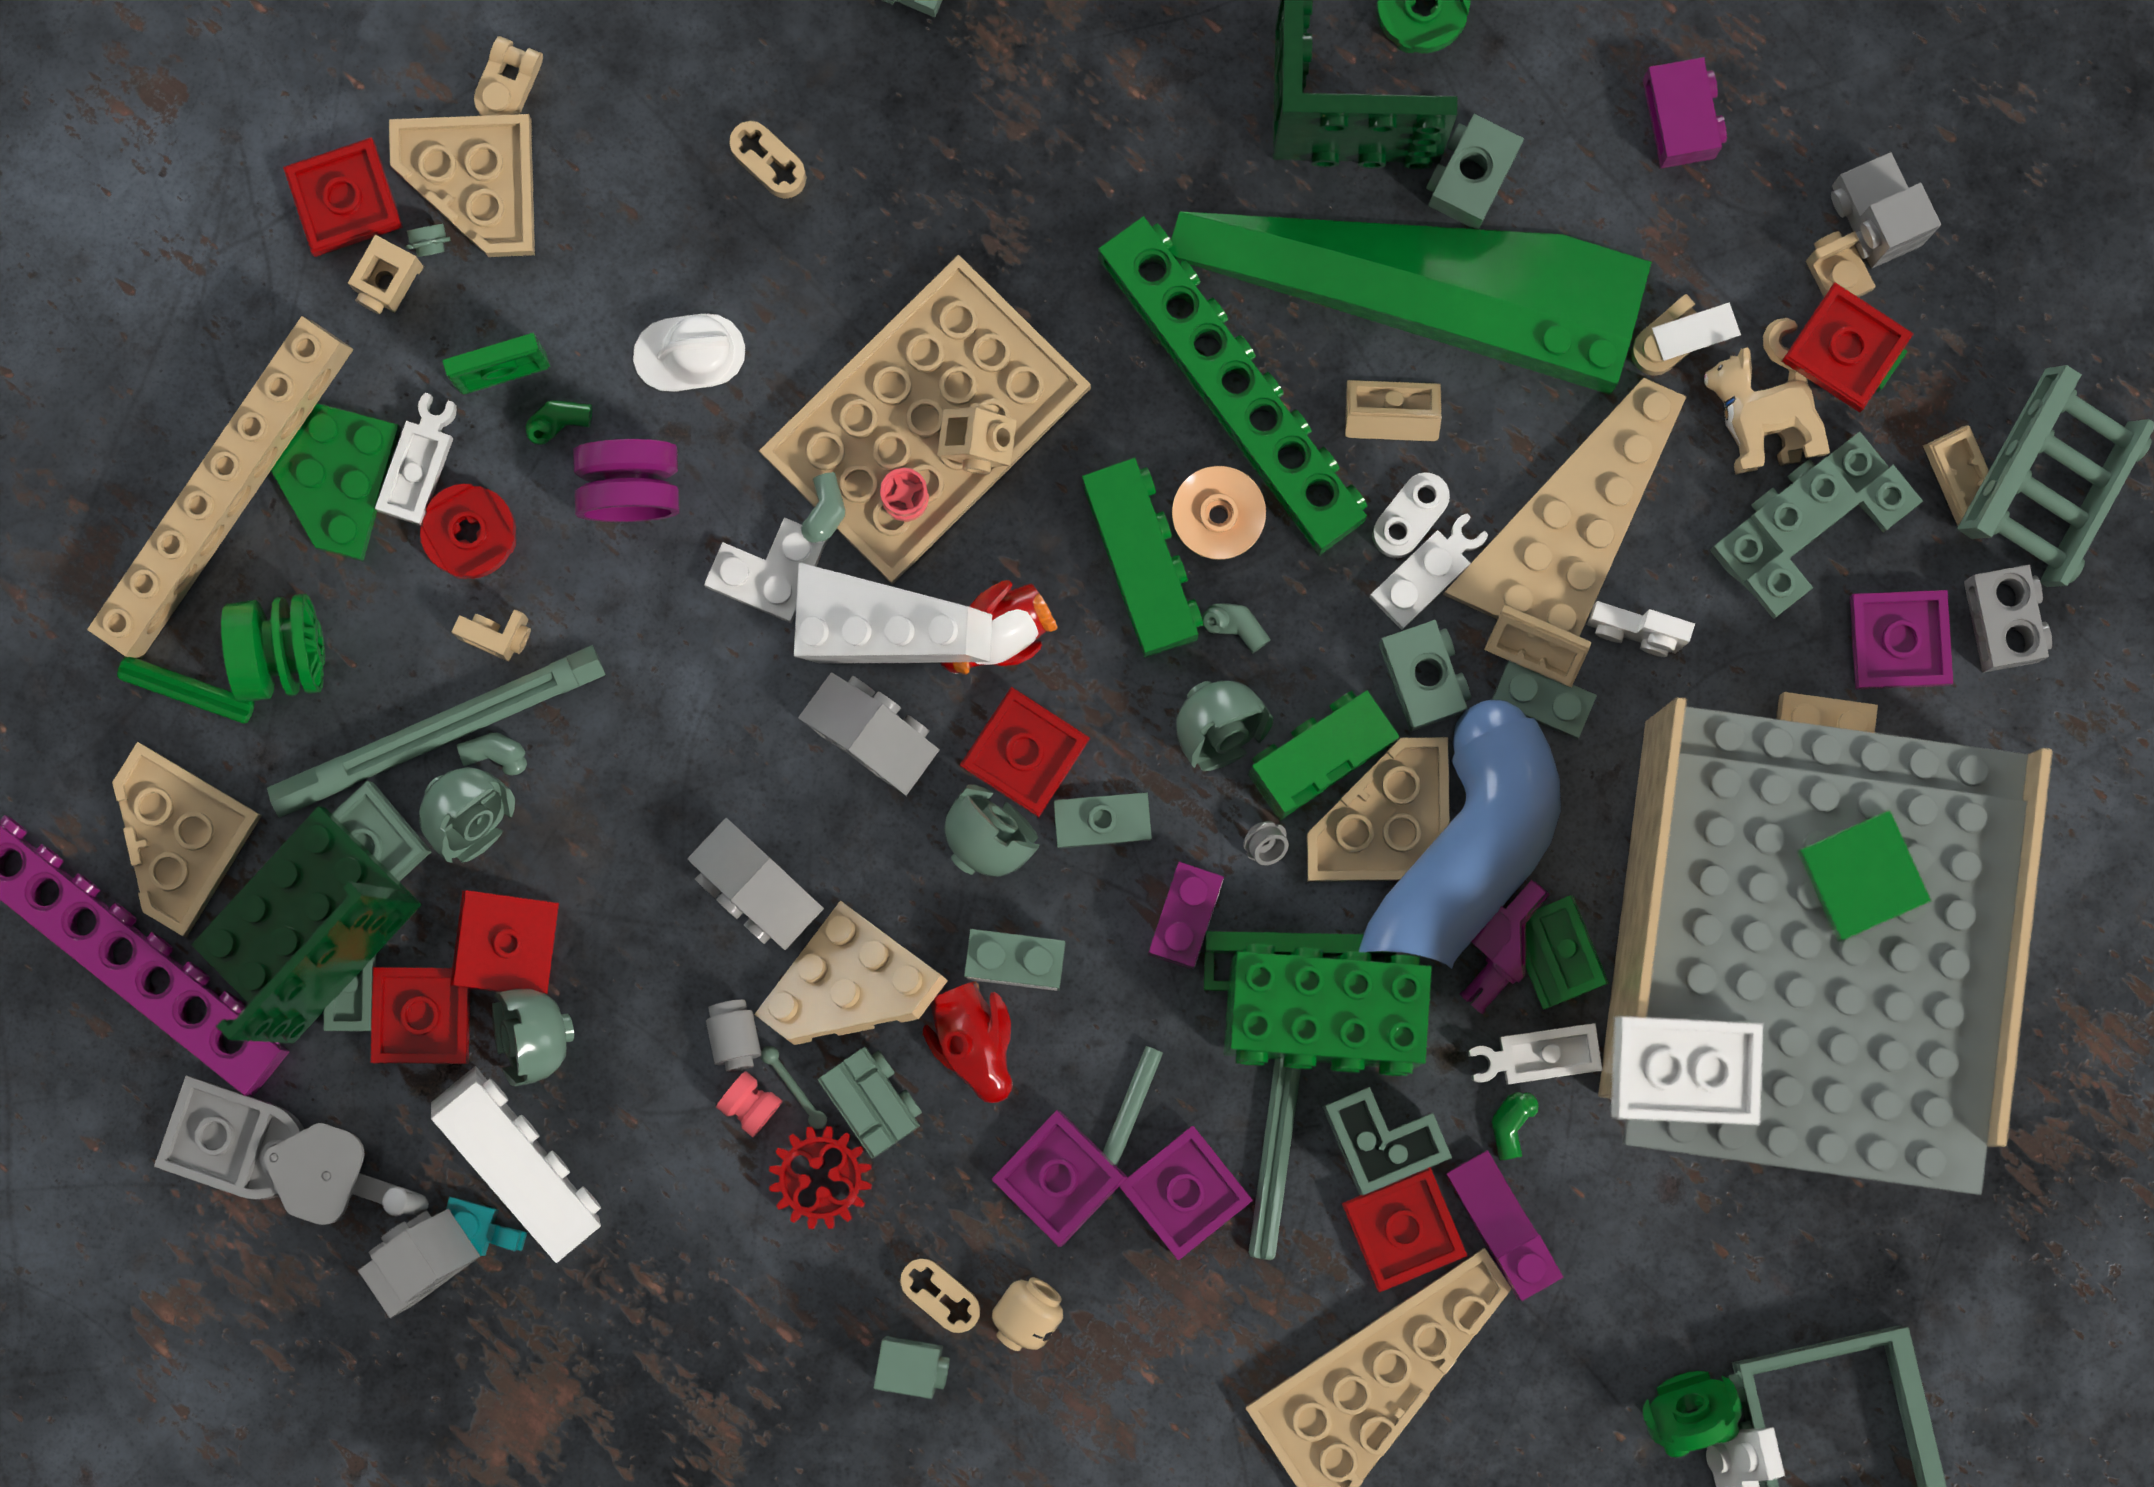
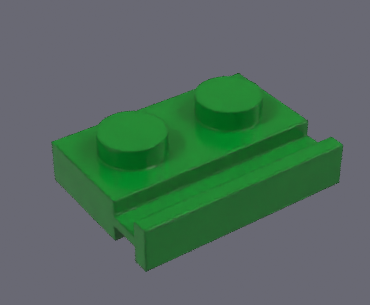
M1573 895L1539 908L1526 923V969L1543 1010L1609 984Z

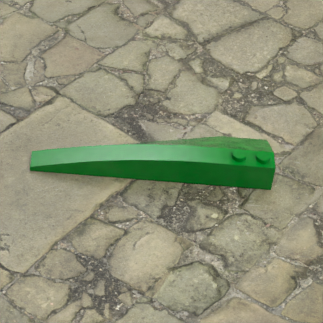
M1183 211L1179 212L1171 237L1173 246L1169 248V251L1177 261L1182 262L1185 260L1193 266L1609 395L1619 382L1651 266V261L1563 234Z

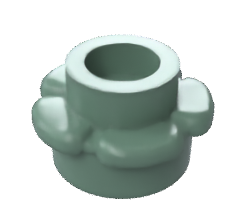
M443 223L407 230L409 245H405V248L408 250L415 248L417 257L445 252L443 243L449 242L451 238L450 236L446 237Z

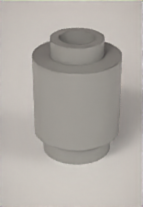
M746 1000L726 1001L708 1007L710 1018L706 1019L714 1064L725 1065L726 1072H736L754 1067L753 1059L761 1056L753 1011L747 1010Z

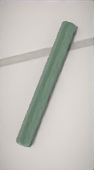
M1275 1059L1249 1245V1255L1251 1257L1272 1260L1276 1256L1301 1069L1283 1067L1284 1059Z

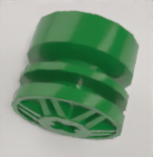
M307 594L294 595L291 600V609L285 598L275 597L272 602L270 620H267L261 603L257 600L225 604L221 617L223 656L231 691L236 701L241 703L271 699L274 693L276 676L279 677L282 687L288 696L298 694L300 682L304 691L308 694L321 692L324 679L325 645L322 628L316 617L310 596Z

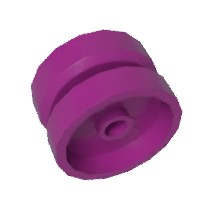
M616 439L589 442L578 445L573 449L574 473L581 479L590 481L575 490V515L578 518L601 522H640L674 517L680 513L679 489L674 484L664 481V479L678 472V448L676 444L650 439Z

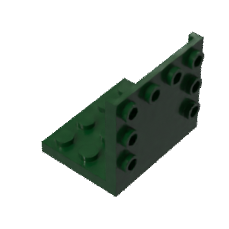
M1279 0L1275 23L1273 160H1311V165L1316 167H1335L1339 165V161H1358V166L1362 168H1381L1386 166V162H1404V166L1409 169H1428L1432 167V163H1440L1457 117V96L1304 93L1306 76L1309 74V62L1312 60V33H1307V29H1309L1313 0Z
M318 806L191 944L249 1003L235 1020L222 1019L216 1025L229 1040L295 1043L324 1012V1009L335 1000L342 990L422 905L325 807Z

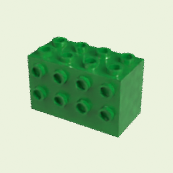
M1246 944L1243 952H1237L1230 960L1224 1055L1236 1056L1235 1063L1242 1065L1263 1066L1264 1063H1268V1059H1284L1283 1067L1312 1069V1067H1316V1062L1331 1063V1071L1360 1073V1070H1364L1365 1066L1379 1067L1380 1075L1408 1076V1074H1413V1069L1426 1063L1432 966L1419 965L1420 957L1409 955H1391V959H1386V963L1371 962L1372 954L1366 952L1344 951L1343 955L1338 956V959L1323 958L1322 949L1294 948V952H1291L1290 955L1275 954V946Z

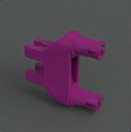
M1531 880L1508 907L1505 905L1501 906L1498 912L1471 941L1487 956L1485 960L1488 964L1466 989L1460 992V995L1467 1002H1472L1477 997L1471 1006L1481 1014L1486 1011L1485 1009L1509 982L1514 984L1517 981L1519 983L1525 976L1526 923L1550 896L1537 882Z

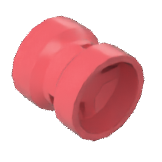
M899 468L894 469L885 476L881 483L880 494L884 509L889 516L903 522L913 521L922 516L928 507L929 495L926 481L921 474L913 469Z
M745 1071L727 1090L716 1108L726 1116H738L737 1119L741 1121V1128L751 1137H754L774 1115L783 1100L773 1092L759 1091L757 1089V1079Z

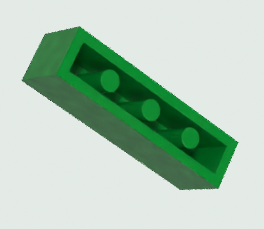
M1132 458L1083 475L1082 486L1144 659L1196 641L1199 635L1197 627L1204 625L1195 599L1187 601L1181 583L1188 581L1180 556H1170L1165 540L1172 538V534L1164 512L1155 513L1149 496L1156 494V489L1148 467L1139 469L1136 458Z

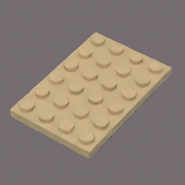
M958 255L781 428L759 452L813 507L819 502L813 478L821 474L834 472L846 511L845 517L837 527V530L893 585L1091 389V384ZM972 403H984L999 407L998 414L1016 419L1011 466L991 467L990 474H976L963 471V463L937 456L943 409L970 408ZM894 469H913L920 473L926 481L929 495L928 507L924 514L916 520L908 522L897 521L889 516L884 509L880 494L881 483L885 476Z

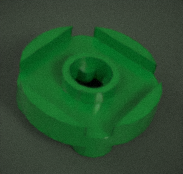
M1378 0L1376 13L1382 31L1389 40L1396 44L1398 49L1405 53H1431L1449 46L1464 30L1469 13L1470 0H1433L1436 6L1430 9L1429 16H1422L1421 13L1413 12L1411 8L1415 5L1416 0Z
M1693 1371L1677 1375L1663 1382L1656 1388L1659 1396L1653 1400L1651 1405L1647 1399L1643 1407V1418L1652 1440L1663 1446L1667 1455L1682 1457L1690 1451L1703 1449L1717 1442L1726 1443L1737 1437L1739 1433L1738 1421L1742 1416V1405L1736 1387L1730 1379L1722 1376V1382L1711 1379L1709 1372ZM1697 1408V1411L1688 1413L1689 1410Z

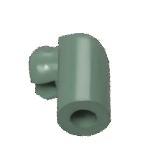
M834 472L821 474L813 478L819 502L801 526L802 535L809 542L817 543L829 539L845 517V506Z
M1217 603L1209 606L1203 614V626L1208 632L1237 634L1251 653L1258 651L1271 641L1254 615L1244 605Z
M489 733L457 744L463 766L491 759L497 764L502 765L503 772L510 776L522 773L527 767V761L524 757L526 752L522 745L501 733Z

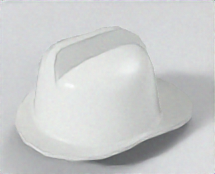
M694 314L667 318L652 323L640 334L634 346L633 362L637 374L644 382L660 391L676 392L713 387L728 382L739 372L744 362L745 343L737 327L720 315Z

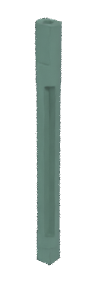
M593 645L552 662L544 668L389 736L267 787L273 809L279 818L426 752L556 695L564 694L605 676L601 660Z

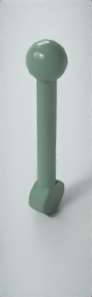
M774 1046L764 1047L761 1050V1060L766 1064L772 1065L809 1115V1125L813 1126L816 1130L822 1129L827 1123L826 1114L815 1109L778 1059V1050Z

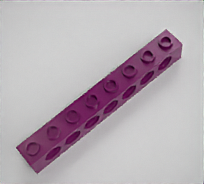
M4 815L0 820V900L244 1096H255L290 1051L278 1042L244 1041L240 1050L232 1054L229 1053L223 1044L224 1034L216 1025L222 1019L235 1020L247 1006L226 990L221 996L206 985L211 979L209 975L190 961H187L184 966L170 956L174 948L168 942L152 931L146 937L133 926L137 921L133 914L116 902L111 907L106 905L96 897L101 890L93 882L80 873H77L74 878L60 868L64 860L44 844H41L36 849L23 838L28 831L11 817ZM18 851L23 861L22 868L16 875L9 877L4 869L5 859L9 854ZM54 880L59 887V896L53 904L46 906L41 900V889L47 882ZM91 910L96 917L95 928L89 934L82 935L77 928L78 917L82 912ZM128 939L133 947L132 957L127 963L119 965L114 959V948L119 941ZM164 968L169 974L170 983L163 993L156 994L151 989L150 978L156 970ZM200 997L207 1006V1013L201 1022L193 1024L187 1017V1006L193 999Z

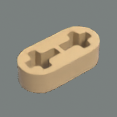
M747 121L734 128L729 141L734 158L770 193L779 198L787 199L795 197L803 190L806 183L803 163L765 126L758 122ZM759 135V145L766 155L761 158L753 150H748L745 154L742 153L744 146L741 139L744 136L753 139ZM773 161L784 170L789 169L791 166L794 167L792 173L795 181L791 185L786 181L781 182L779 185L775 183L777 180L776 172L769 166Z
M924 1258L913 1260L905 1266L901 1273L900 1281L903 1292L940 1325L955 1333L969 1331L976 1325L981 1310L978 1299L941 1266L930 1259ZM928 1267L934 1272L930 1280L941 1290L937 1297L924 1288L918 1293L913 1291L911 1286L914 1283V1279L910 1276V1273L914 1268L922 1272ZM945 1294L957 1303L963 1298L970 1302L967 1311L972 1317L967 1323L961 1319L957 1320L955 1324L948 1320L947 1317L951 1311L940 1301Z

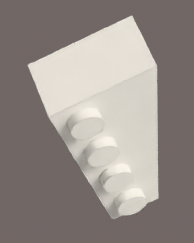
M799 562L794 641L795 657L819 664L990 662L992 614L957 603Z
M474 1066L431 1102V1119L554 1262L557 1263L601 1227L599 1216L596 1213L601 1209V1206L584 1186L579 1190L574 1187L566 1177L570 1170L553 1150L547 1154L536 1140L540 1136L535 1128L522 1114L518 1117L506 1104L508 1098L491 1078L487 1080L479 1069Z

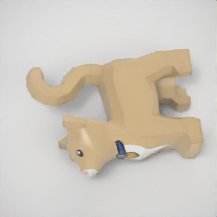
M1789 318L1776 319L1767 326L1763 334V348L1770 359L1789 370L1788 381L1784 384L1756 392L1751 389L1752 364L1748 347L1741 349L1738 356H1730V359L1719 362L1714 368L1705 373V386L1713 390L1723 401L1725 425L1739 447L1740 457L1734 463L1735 474L1756 471L1758 467L1764 466L1765 435L1778 433L1782 439L1783 448L1777 454L1780 466L1799 463L1802 451H1804L1806 458L1821 457L1830 453L1825 427L1815 409L1812 390L1807 384L1808 379L1781 362L1789 350L1782 345L1781 339L1784 335L1797 330L1796 322Z

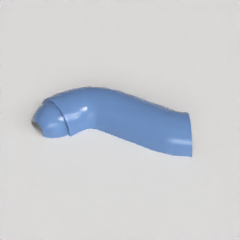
M1504 700L1480 702L1467 709L1461 715L1454 728L1452 744L1455 754L1452 764L1465 788V805L1385 896L1366 926L1359 952L1391 951L1420 955L1438 960L1452 969L1457 957L1534 871L1552 842L1561 812L1559 774L1551 748L1538 722L1534 718H1527L1518 707Z

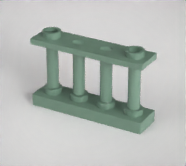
M2068 365L2045 369L1957 527L1958 531L1971 539L1992 538L1993 535L1999 533L2048 564L2040 579V583L2046 587L2068 586L2069 583L2073 582L2080 575L2085 565L2084 555L2133 466L2148 452L2152 442L2149 437L2154 430V422L2150 419L2129 421L2123 427L2076 396L2077 390L2074 388L2082 374ZM2061 413H2069L2115 444L2103 467L2054 436L2052 428ZM2046 453L2093 484L2081 507L2076 506L2032 477L2030 468L2038 454ZM2023 493L2071 524L2058 548L2009 517L2010 512L2007 509L2016 494Z

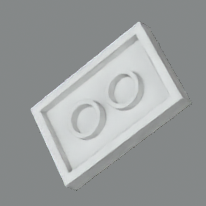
M1615 1017L1611 1118L1760 1125L1763 1024Z

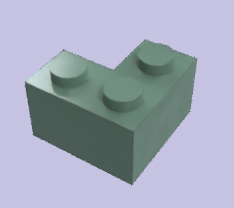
M1370 1087L1322 1106L1359 1195L1368 1194L1452 1158L1433 1113L1426 1114L1388 1130Z

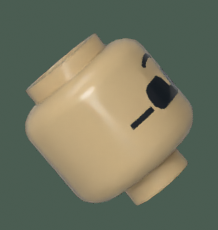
M1034 1277L1030 1278L1029 1281L1018 1280L1013 1282L992 1312L993 1322L999 1330L996 1334L997 1338L1014 1351H1020L1022 1347L1031 1350L1042 1348L1063 1319V1309L1059 1304L1061 1302L1059 1293L1049 1284Z

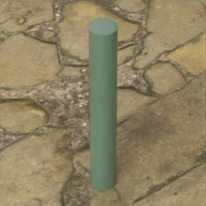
M1145 1046L1103 1150V1153L1116 1166H1118L1163 1055V1052L1149 1046Z

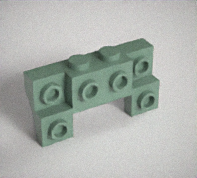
M1861 432L1854 435L1816 466L1810 459L1804 462L1787 476L1793 484L1780 494L1772 488L1751 504L1756 513L1710 549L1724 569L1759 601L1773 619L1813 589L1812 585L1790 558L1844 515L1859 505L1884 533L1923 502L1894 465L1889 468Z

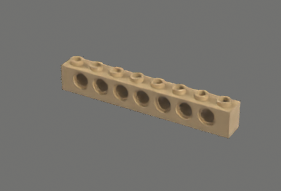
M301 316L87 629L126 657L143 658L354 350L317 323Z

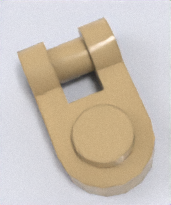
M498 36L492 46L489 61L475 91V107L481 116L520 114L541 67L543 53L530 48L525 52L513 47V41ZM507 64L519 68L515 81L502 76Z
M1687 294L1677 300L1668 310L1641 331L1634 340L1631 348V357L1636 368L1641 372L1652 376L1662 375L1689 354L1686 353L1664 361L1652 330L1654 327L1697 313L1693 309L1696 304Z

